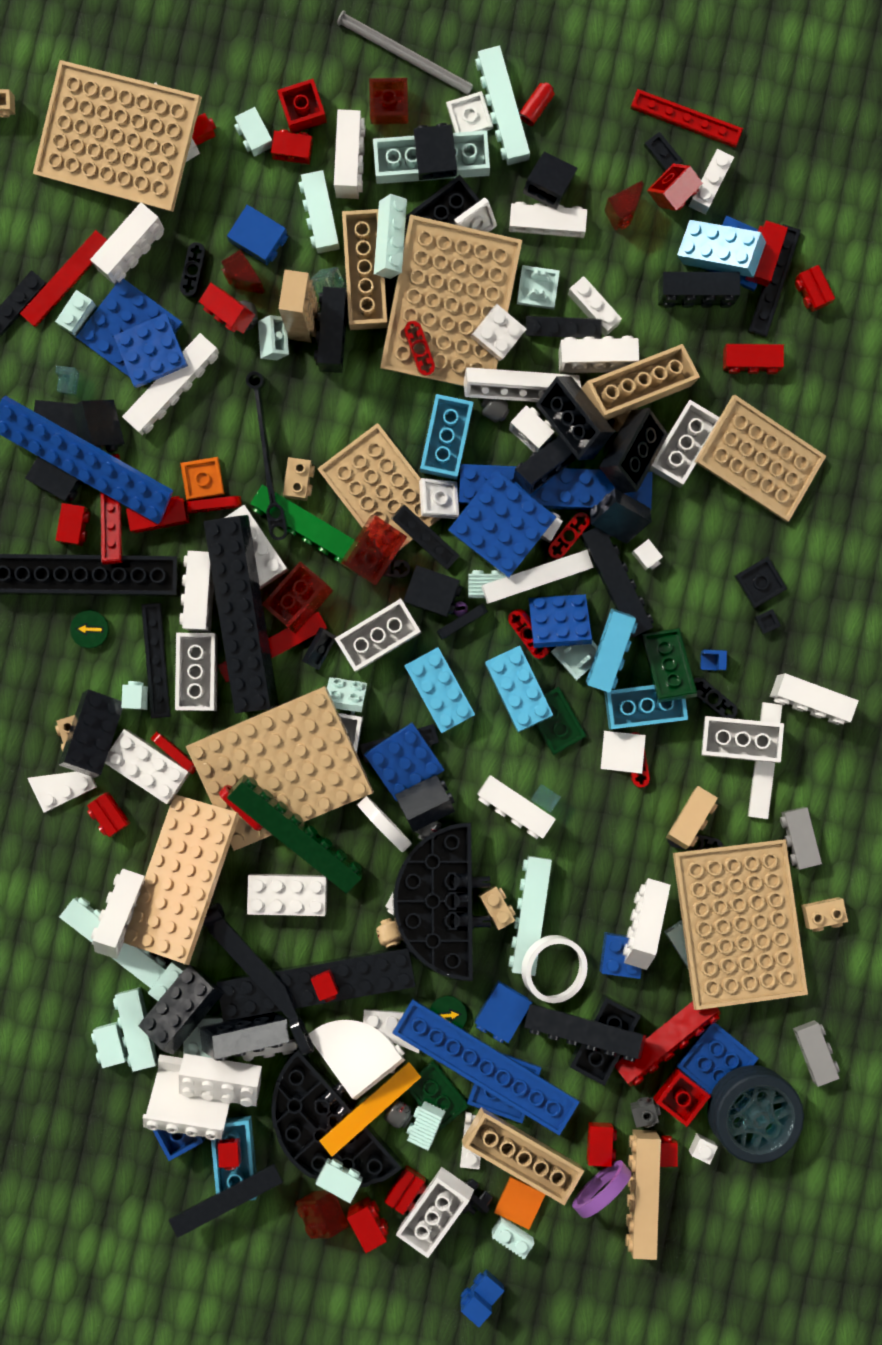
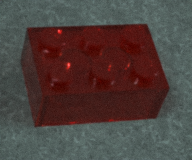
M370 515L340 564L371 585H377L407 536L376 515Z
M300 561L263 602V606L296 634L333 590Z

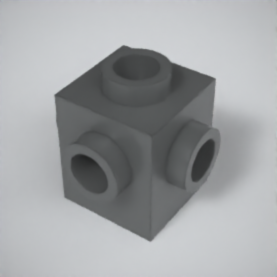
M642 1097L637 1102L630 1103L636 1128L643 1126L648 1128L659 1123L658 1115H661L659 1105L657 1103L654 1104L653 1098Z

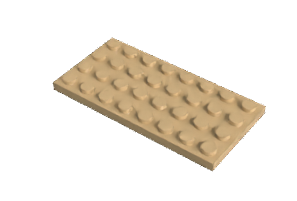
M175 794L145 876V883L141 887V894L138 896L137 906L134 907L133 916L127 927L123 943L183 964H190L240 817L237 812Z

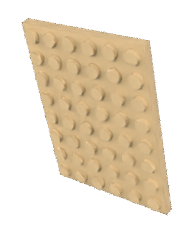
M60 60L33 174L173 212L202 97Z
M410 215L404 242L402 273L397 277L380 369L464 386L466 367L497 369L498 360L470 336L496 304L508 313L522 240ZM410 321H416L421 325L432 355L435 370L429 376H422L418 373L406 340L404 327ZM410 325L408 333H412L414 339H410L411 343L419 339L422 340L421 336L417 338L416 331L418 328H414L413 325ZM417 343L414 346V351L417 354H423L425 347L423 344ZM428 355L417 358L418 362L420 360L423 362L421 370L429 372L428 369L431 365L425 362V358H428Z
M326 686L186 746L212 805L231 811L234 810L220 797L219 792L225 785L233 787L244 774L255 779L262 789L268 790L278 802H283L293 814H298L303 822L374 792ZM240 816L231 846L233 851L267 838L272 834L264 827L261 831L255 830Z
M786 839L673 853L694 1010L808 995Z

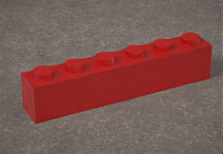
M692 1001L645 1039L641 1059H635V1062L622 1058L616 1063L615 1068L628 1085L637 1086L644 1080L643 1076L648 1072L650 1074L655 1072L659 1068L658 1064L663 1060L666 1062L674 1056V1051L678 1048L683 1049L689 1044L688 1040L690 1038L699 1036L704 1032L705 1026L709 1023L712 1025L718 1021L721 1014L720 1010L717 1007L694 1010Z

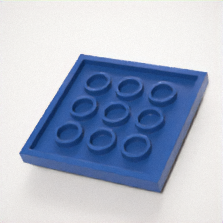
M123 278L120 282L116 283L77 334L76 338L130 378L114 335L165 313L169 317L175 334L183 323Z
M495 470L448 529V532L507 578H510L556 519V516Z

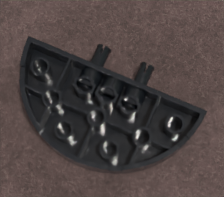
M471 823L450 825L430 834L417 844L409 853L398 872L392 900L395 924L408 951L429 970L441 976L459 981H473V927L491 928V922H483L490 921V915L473 916L472 890L473 888L490 889V883H482L489 882L490 876L473 877Z
M298 1047L281 1070L272 1097L273 1127L279 1145L288 1159L306 1176L317 1180L328 1158L331 1160L337 1159L343 1163V1167L349 1170L353 1168L360 1173L362 1182L359 1188L382 1182L400 1171L403 1162L374 1131L370 1123L335 1155L330 1156L319 1140L355 1108L344 1097L346 1089L341 1082L337 1085L333 1084L308 1055H302Z

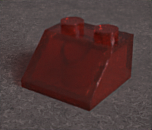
M643 181L608 198L604 211L614 230L619 228L622 230L631 225L644 185Z
M241 249L221 261L224 267L221 271L229 285L233 283L236 289L259 294L265 293L261 280Z

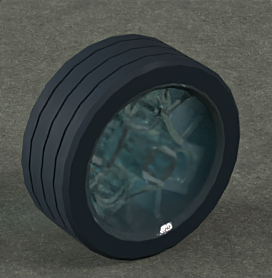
M748 1065L728 1072L715 1085L708 1100V1121L713 1134L730 1154L748 1163L761 1164L782 1157L792 1149L803 1129L804 1112L799 1095L779 1074L763 1066ZM763 1092L762 1097L757 1098V1095ZM743 1094V1098L735 1104L736 1099ZM781 1103V1108L774 1111L773 1104ZM737 1117H740V1120L737 1123H734V1120ZM772 1124L771 1128L766 1130V1127ZM747 1133H754L752 1140H746Z

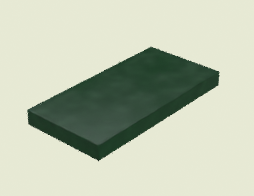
M680 628L642 634V641L658 703L697 697Z

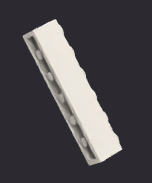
M201 333L183 351L188 366L157 379L122 416L141 435L149 433L153 429L155 421L162 419L166 415L168 407L178 402L183 391L187 392L191 388L196 377L200 378L204 374L209 363L213 364L217 360L218 349Z
M466 367L464 392L465 397L538 402L556 376H571L580 388L581 383L579 375Z

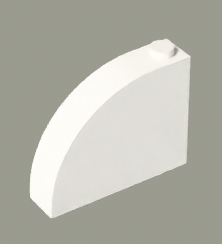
M337 1020L321 1025L309 1033L313 1045L351 1098L355 1100L405 1061L402 1056L405 1053L398 1044L395 1046L384 1033L359 1021Z

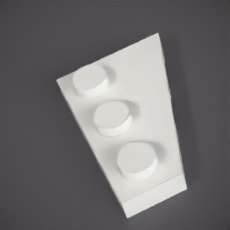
M77 771L27 778L43 812H47L97 788L93 777Z
M364 1009L363 1023L378 1029L393 1043L419 1053V1049L392 1033L404 1012Z

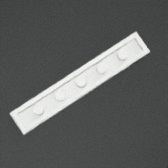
M584 550L513 574L510 578L505 577L481 585L486 602L489 604L594 567L588 550Z
M762 702L760 721L780 723L782 705ZM755 761L748 810L749 817L768 819L775 763Z

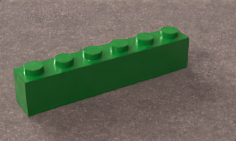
M263 484L250 503L254 507L252 511L260 516L266 515V510L270 503L268 488ZM275 492L276 502L285 511L287 528L290 534L294 536L296 533L303 537L301 540L310 546L312 543L319 546L318 550L323 554L328 555L330 553L335 556L334 560L338 563L350 565L360 549L361 543ZM273 507L270 510V515L273 518H278L281 514L280 509L277 507Z

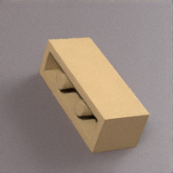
M697 786L666 838L685 850L689 846L693 847L699 838L696 836L699 829L703 831L708 823L706 817L709 813L712 815L718 805L715 802L718 798Z

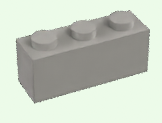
M808 807L781 812L780 823L782 828L786 830L787 836H785L787 847L791 849L792 854L789 857L792 866L800 870L822 864Z
M813 1020L793 1028L813 1083L819 1087L840 1079L838 1076L840 1069L837 1062L832 1060L830 1054H833L829 1042L826 1043L824 1039L826 1032L822 1024L819 1025V1023Z

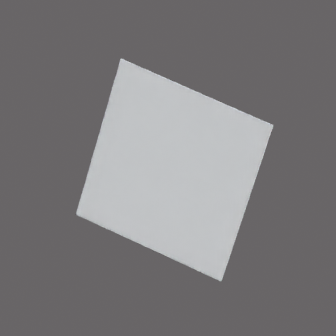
M604 731L601 769L642 773L646 735Z

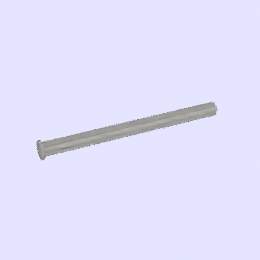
M343 10L339 15L337 25L345 26L467 95L471 93L473 85L352 18L346 14V11Z

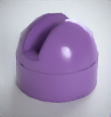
M462 601L455 603L456 608L465 606V610L456 611L455 609L454 614L461 617L468 612L466 603Z

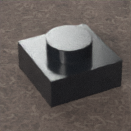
M773 609L754 617L762 635L781 626Z

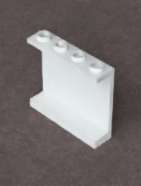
M159 1055L155 1083L147 1113L143 1115V1127L152 1131L158 1129L171 1134L183 1133L190 1137L201 1136L209 1140H222L230 1103L227 1104L214 1099L204 1100L201 1097L195 1096L185 1097L179 1094V1071L183 1058Z

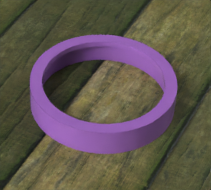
M621 1160L613 1162L612 1167L603 1168L580 1190L573 1201L572 1207L582 1218H588L596 1214L623 1190L630 1180L631 1171ZM609 1182V1184L602 1191H600L596 1196H594L606 1183Z

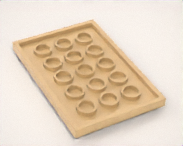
M732 395L694 462L785 522H789L826 455L738 396Z
M378 423L317 468L386 559H389L414 540L391 519L403 504L429 528L441 519L421 516L419 485L421 478Z

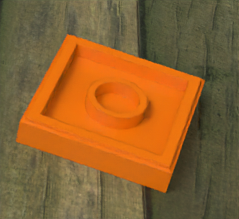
M218 457L180 463L187 501L225 495Z
M510 1176L494 1209V1213L529 1230L545 1194L527 1183Z

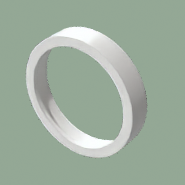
M368 796L357 804L372 823L401 852H404L412 845L405 834Z
M560 935L546 936L536 941L526 952L522 962V979L527 989L538 999L548 1003L563 1002L573 997L583 986L587 976V959L583 950L572 940ZM550 945H568L577 952L579 958L577 977L566 991L558 995L545 996L535 988L532 982L531 969L536 956Z

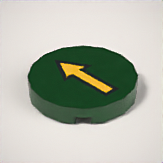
M91 610L82 611L71 622V637L81 647L88 649L97 648L108 638L109 624L99 612Z
M441 996L429 1008L460 1028H463L466 1023L467 1011L465 1005L455 996Z

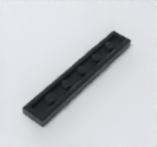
M784 224L782 226H786L788 229L772 280L768 286H762L748 333L764 338L768 335L801 232L800 229Z
M162 603L141 604L151 719L171 717Z
M274 1163L169 1218L168 1221L178 1238L283 1183L284 1180Z

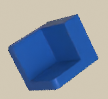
M701 651V670H726L727 651Z

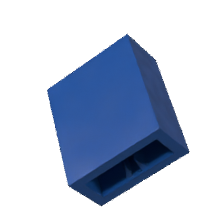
M246 205L228 233L227 238L236 247L268 265L270 261H274L279 246L285 244L288 236L286 228L251 206Z
M498 980L475 1018L476 1028L484 1033L489 1031L494 1034L493 1038L501 1043L504 1041L509 1043L527 1013L529 1005L532 1004L531 999Z

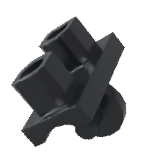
M469 1179L465 1183L473 1188L474 1191L462 1213L465 1214L469 1211L473 1215L477 1211L476 1209L481 1213H487L490 1210L488 1206L493 1197L486 1191H483L477 1197L474 1192L479 1187V1184L474 1179Z

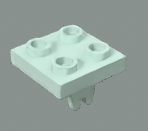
M522 265L517 304L554 310L560 270Z
M592 640V644L558 646L551 653L572 677L578 680L591 668L598 646Z
M329 677L327 689L336 709L349 710L351 715H355V711L362 712L367 683Z

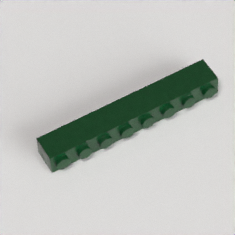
M244 774L229 790L227 799L347 894L362 879L363 869L359 863L351 861L344 851L335 848L332 842L319 835L313 826H308L298 814H293L283 802H278L273 798V795L268 790L262 789L255 779Z

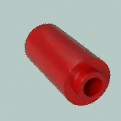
M539 83L519 112L520 119L525 124L533 126L554 97V88L549 83Z

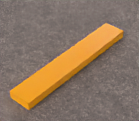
M407 1062L322 1137L319 1142L330 1156L335 1155L421 1078L419 1073L410 1062Z

